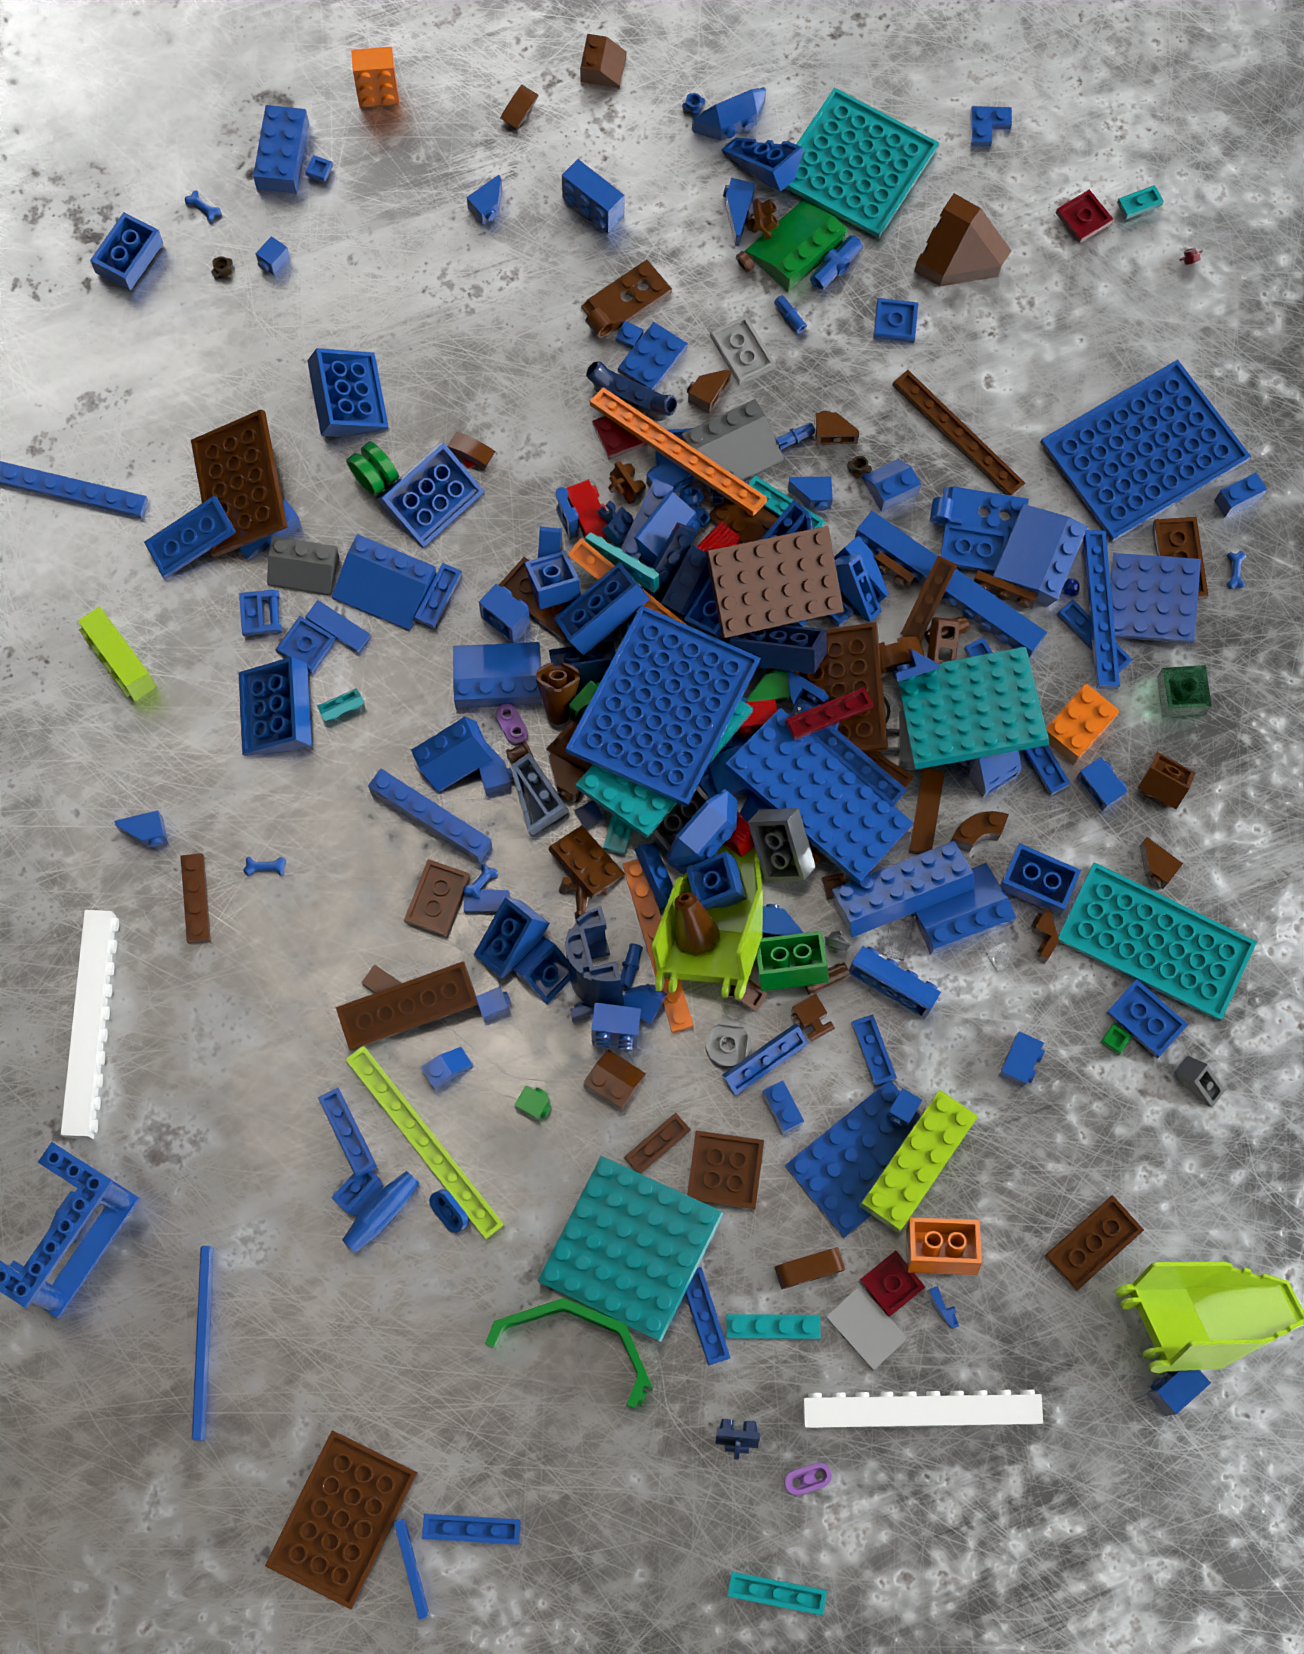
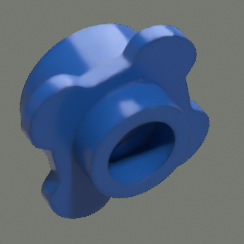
M690 93L686 97V102L682 104V108L685 111L693 112L694 115H698L701 113V107L705 105V99L697 93Z

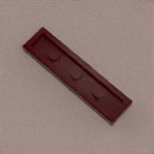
M863 687L785 719V724L793 741H796L873 709L874 705Z

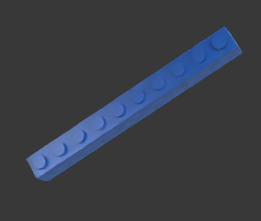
M871 511L857 528L855 538L859 536L876 555L882 552L915 575V583L924 585L937 555ZM957 569L955 570L942 597L944 602L949 607H955L961 611V614L967 619L974 620L982 630L994 634L1001 643L1008 644L1014 649L1026 647L1028 657L1030 658L1044 640L1047 632Z

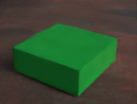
M1112 1023L1100 1043L1117 1055H1120L1132 1035Z

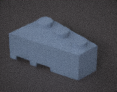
M530 753L511 765L522 809L525 814L527 828L532 836L569 812Z

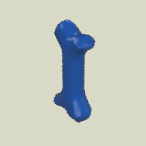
M197 190L184 198L187 205H195L205 212L207 221H212L215 216L221 214L219 207H211L202 201L198 196Z
M1239 551L1237 554L1230 552L1227 554V557L1232 562V575L1226 585L1229 589L1234 587L1243 588L1246 584L1240 578L1241 561L1246 555L1242 551Z
M248 856L245 859L247 865L243 872L246 875H251L254 871L274 870L282 876L286 859L281 856L275 861L256 862Z
M482 864L481 875L473 884L463 887L464 894L472 895L475 899H479L480 888L488 879L497 877V869L489 868L486 864Z

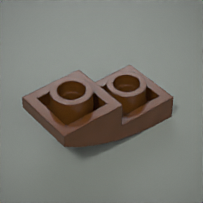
M521 84L506 106L500 119L518 130L539 95Z
M459 432L454 434L447 445L458 458L464 460L467 457L482 469L488 465L496 452L477 439Z

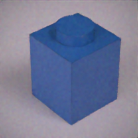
M272 236L255 253L258 266L263 271H269L273 275L290 258L288 248Z
M501 987L476 996L484 1022L510 1012L508 1005L512 1004L507 991L502 992Z
M902 1088L887 1113V1116L890 1117L889 1120L899 1127H902V1125L907 1127L922 1099Z

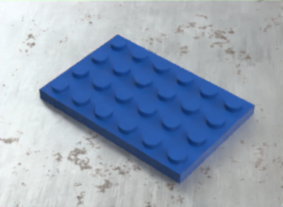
M892 1081L884 1083L784 1166L843 1238L871 1216L870 1213L859 1205L920 1118V1114L916 1111L907 1127L904 1125L899 1127L889 1120L890 1117L887 1116V1113L900 1092Z

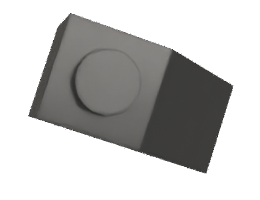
M1188 1055L1174 1072L1185 1088L1212 1108L1226 1091L1208 1064Z

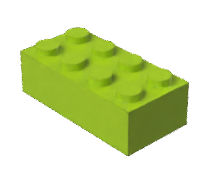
M100 606L77 620L82 627L79 629V632L84 640L93 649L97 658L104 664L108 673L117 682L126 697L131 696L134 701H137L157 687L149 672Z

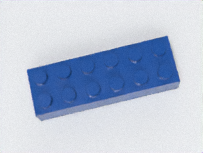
M952 841L869 874L859 884L851 881L832 889L833 903L851 937H855L974 889V872L955 841Z

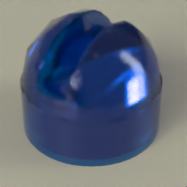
M1075 578L1067 579L1062 588V593L1068 596H1077L1080 590L1078 580Z

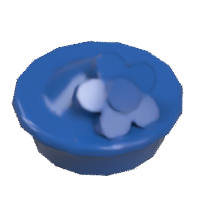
M689 487L680 492L679 498L687 505H695L697 507L704 500L705 496L701 489Z

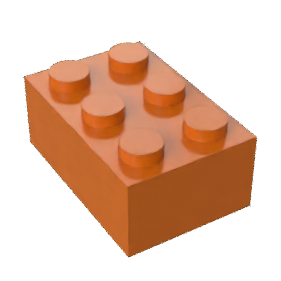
M392 46L351 50L352 70L359 107L399 104L398 83Z
M1086 683L1046 727L1049 744L1075 765L1115 720L1120 710Z
M909 1218L906 1228L908 1272L978 1275L982 1265L980 1220Z

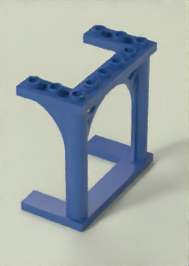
M51 1142L38 1163L75 1186L77 1190L24 1266L14 1260L9 1266L0 1260V1292L26 1309L30 1304L38 1306L59 1319L141 1198ZM98 1205H106L52 1285L46 1280Z

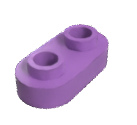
M511 704L499 706L496 711V719L504 735L512 745H521L522 741H526L528 738V730L521 716ZM508 711L511 713V715L505 717L503 716V713ZM520 730L521 733L519 735H514L513 731Z
M815 1463L791 1471L785 1477V1488L792 1495H801L823 1488L831 1481V1470L823 1463ZM816 1471H821L823 1473V1478L821 1480H817L814 1475ZM794 1478H798L801 1482L798 1488L792 1485Z

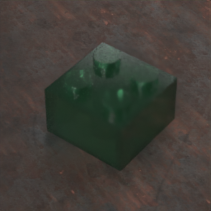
M1206 665L1162 668L1157 675L1162 717L1206 715L1212 707Z

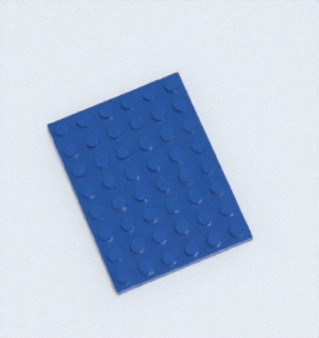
M1178 359L1047 435L1040 441L1043 448L1103 530L1106 531L1112 542L1249 461L1251 455Z
M641 605L572 735L565 752L688 807L761 658Z

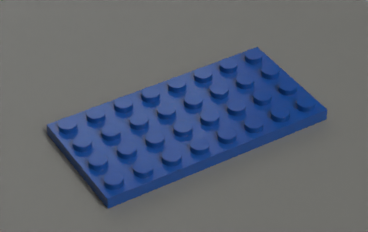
M780 708L726 762L724 768L771 809L799 808L808 841L859 884L914 823L895 806L891 807L888 802L878 796L810 735L793 741L785 724V719L791 716Z

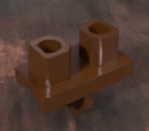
M756 199L752 201L754 214H751L746 219L745 225L753 233L763 232L764 238L767 240L772 237L771 230L778 227V220L773 215L777 211L776 205L771 199L763 203Z
M621 461L615 462V468L609 474L611 476L609 477L611 484L608 489L611 493L618 492L620 496L623 495L628 504L634 503L637 496L644 492L646 485L642 480L634 481L632 479L635 475V468L631 463L623 465Z

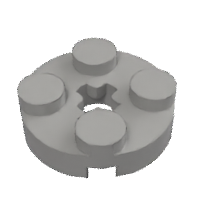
M724 1021L714 1026L709 1031L705 1043L709 1059L721 1067L731 1068L747 1058L751 1049V1038L746 1030L743 1029L744 1027L732 1021ZM727 1039H731V1043L735 1044V1047H731L730 1050H725V1046H722V1042H726Z

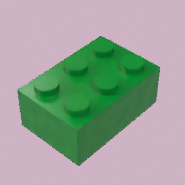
M822 931L761 939L757 951L761 991L829 983Z

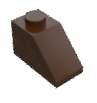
M726 369L701 375L695 382L692 381L687 389L688 402L710 413L729 384L731 371Z
M821 411L815 414V445L858 443L859 430L837 412Z
M551 753L549 755V763L556 790L559 793L558 795L566 801L571 799L576 802L582 793L576 789V784L586 772Z
M1146 837L1139 846L1144 874L1152 885L1164 889L1183 863Z

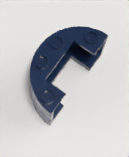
M601 906L581 915L576 919V924L567 933L565 950L570 981L576 995L593 1008L595 1003L624 1006L622 983L616 961L593 966L592 959L610 955L605 934L607 927Z

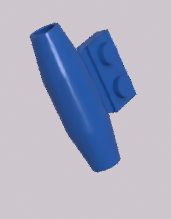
M372 1171L358 1178L353 1173L331 1197L349 1215L357 1216L342 1241L355 1253L378 1236L401 1211L419 1182L408 1171H404L383 1187L381 1179Z

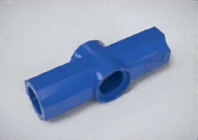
M849 235L836 250L832 249L826 255L823 264L810 276V281L818 290H824L837 275L841 276L847 270L852 259L863 249V244L855 235Z

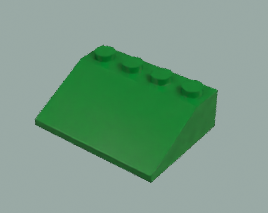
M802 200L778 221V227L771 230V238L766 240L763 234L745 250V253L789 292L821 264L832 249L836 250L846 240L848 228L833 215Z

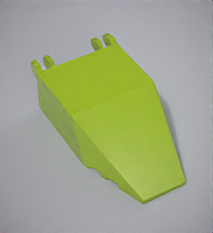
M724 844L716 853L718 855L726 851L736 859L747 899L729 907L706 909L719 928L720 938H717L715 946L705 953L693 955L689 951L684 953L677 947L675 941L674 901L682 893H692L687 872L683 877L679 876L675 881L652 943V951L657 968L655 979L656 991L661 992L665 984V978H670L668 984L670 993L676 991L678 979L723 984L722 998H728L731 985H736L735 999L741 1000L743 998L762 939L763 889L759 858L755 846L742 857L731 851L730 848L728 849L727 846L725 847Z
M1154 1262L1133 1283L1121 1285L1114 1291L1116 1297H1126L1128 1295L1132 1297L1122 1300L1120 1307L1124 1310L1137 1308L1155 1347L1143 1351L1142 1355L1145 1359L1160 1357V1361H1153L1148 1365L1149 1370L1153 1373L1223 1369L1304 1325V1310L1289 1281L1264 1273L1261 1276L1253 1274L1251 1269L1245 1267L1240 1270L1234 1268L1232 1263Z

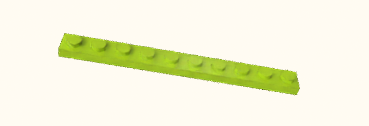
M363 1045L345 1059L443 1186L462 1207L482 1236L487 1240L505 1226Z

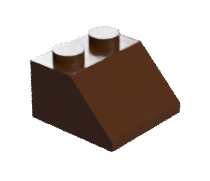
M587 34L580 66V81L620 88L627 52L607 36Z
M1156 752L1138 785V789L1144 795L1160 800L1164 806L1177 810L1190 789L1196 772Z
M608 1049L583 1082V1088L622 1112L646 1076V1073Z

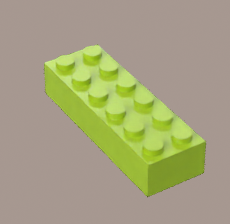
M939 1090L859 1206L893 1231L899 1233L978 1116Z

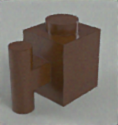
M817 994L792 1007L790 1017L794 1024L800 1026L802 1031L812 1026L814 1031L807 1034L810 1042L835 1029L831 1021L824 1025L820 1021L826 1018L827 1011Z

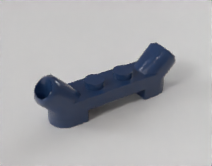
M600 361L593 362L587 369L586 377L593 383L594 390L597 393L604 387L627 404L645 411V416L653 420L663 421L668 416L673 415L677 409V400L673 395H662L609 370Z

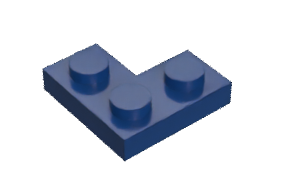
M971 106V146H991L992 129H1011L1012 107Z

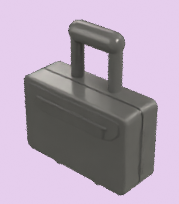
M902 710L897 718V729H887V734H898V747H888V750L876 752L898 753V766L905 768V770H915L905 712Z

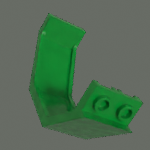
M561 1298L494 1321L485 1342L487 1347L494 1350L497 1349L504 1331L508 1328L560 1312L569 1313L616 1333L621 1338L637 1373V1379L626 1406L635 1410L636 1405L642 1406L647 1392L643 1391V1388L653 1391L651 1382L625 1323L566 1298Z

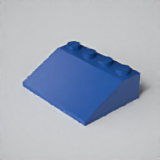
M316 348L307 362L321 436L342 437L387 429L388 422L375 353Z
M443 442L435 445L385 490L376 501L395 522L418 544L424 547L485 491Z
M1023 504L993 576L1037 593L1036 601L1048 607L1057 601L1088 526L1071 517Z
M357 534L346 555L332 594V599L410 631L415 622L414 617L437 574L436 568L429 563Z
M540 642L453 646L455 708L499 707L503 704H511L513 706L542 704L536 683V672L541 667Z
M289 657L238 672L242 755L295 751L312 746L307 663L294 657Z
M987 863L972 868L974 872V889L913 913L930 955L1009 926L1016 920L1017 917L1007 895Z

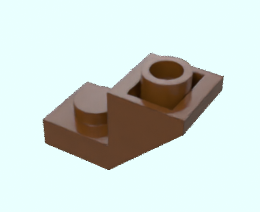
M1046 909L1043 914L1038 913L1032 922L1035 925L1032 932L1044 939L1037 950L1040 953L1037 960L1043 964L1050 958L1059 942L1053 917L1049 909Z

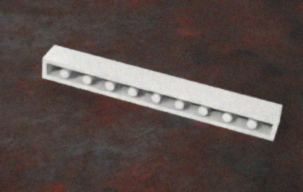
M84 911L61 1136L67 1139H94V1133L98 1132L96 1110H100L101 1105L98 1091L103 1085V1074H100L101 1065L105 1063L103 1042H107L108 1031L105 1029V1023L110 1017V1007L107 1006L108 998L112 996L110 975L114 974L115 969L112 955L116 953L117 949L114 935L115 931L119 929V919L116 918L112 911Z
M986 1390L973 1391V1395H964V1391H949L950 1396H940V1391H927L926 1396H917L916 1392H902V1396L894 1397L893 1392H879V1397H869V1392H857L855 1397H846V1393H831L829 1398H822V1393H808V1398L802 1399L803 1428L1043 1424L1042 1395L1035 1394L1034 1390H1020V1395H1011V1390H997V1395H987Z

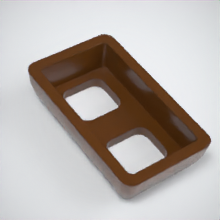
M939 617L932 618L927 658L938 664L947 662L938 658L939 649L944 647L950 648L952 651L949 661L956 660L960 630L959 620ZM943 626L954 627L952 639H943L941 637Z

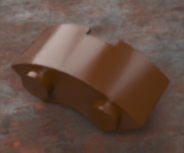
M919 637L897 638V643L885 645L884 642L879 643L882 678L896 671L899 665L909 663L910 666L912 665L908 649H912L924 656Z
M986 811L975 814L960 824L950 842L955 841L959 849L969 853L973 846L980 841H998L1009 814L999 811Z

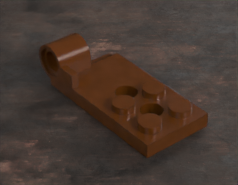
M646 259L581 305V308L588 315L585 322L599 338L607 337L621 328L625 321H631L671 294L672 288ZM639 284H646L649 288L647 290H640L637 286ZM623 295H630L632 299L626 302L621 297Z

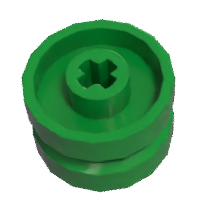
M372 441L361 447V454L354 453L346 459L347 466L356 480L374 497L384 491V483L391 485L399 479V474L391 460Z

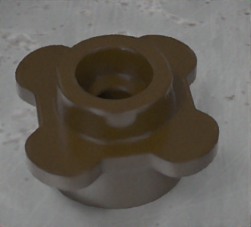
M223 256L213 259V269L211 271L213 276L224 275L225 277H230L232 275V259Z
M856 456L847 463V468L851 469L855 478H860L861 475L869 474L872 471V467L868 465V460L864 456Z

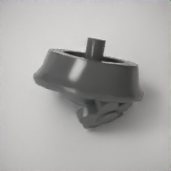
M833 931L828 937H824L825 945L833 948L832 952L837 953V950L847 952L851 946L850 943H847L842 938L841 931Z

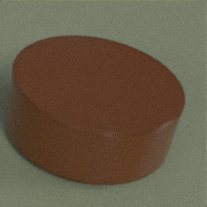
M744 251L736 255V260L744 271L749 272L754 268L753 261Z

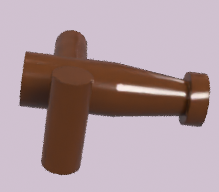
M564 877L560 884L559 892L561 894H566L568 890L576 892L577 911L575 912V919H578L586 913L589 896L577 882L576 884L571 883L569 877ZM605 889L604 891H602V892L599 893V894H604V895H606V894H607V889Z

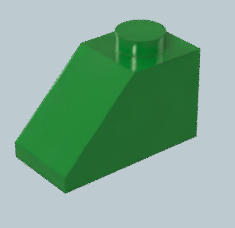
M780 669L771 670L770 674L764 676L748 697V702L775 699L776 703L792 701L788 671L783 672Z

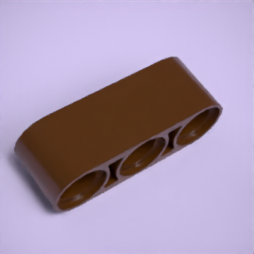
M839 1247L774 1267L781 1290L846 1270Z

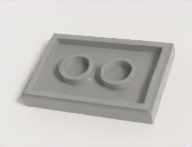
M747 315L710 332L712 341L739 385L776 368L774 360Z
M861 1285L826 1316L828 1321L873 1371L908 1339Z

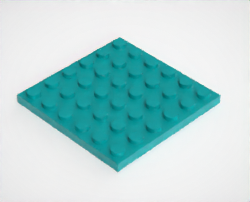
M834 87L796 144L803 148V153L795 180L785 189L879 239L938 149L939 142Z
M1026 647L943 662L939 664L940 668L899 681L915 770L1050 745Z
M600 1156L537 1281L661 1342L724 1213Z

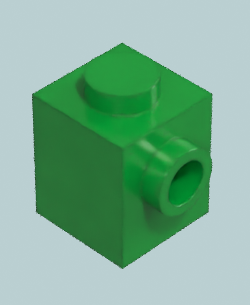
M525 1085L514 1104L515 1109L538 1122L541 1117H547L552 1106L549 1105L550 1098L547 1097V1092L538 1087L534 1090Z

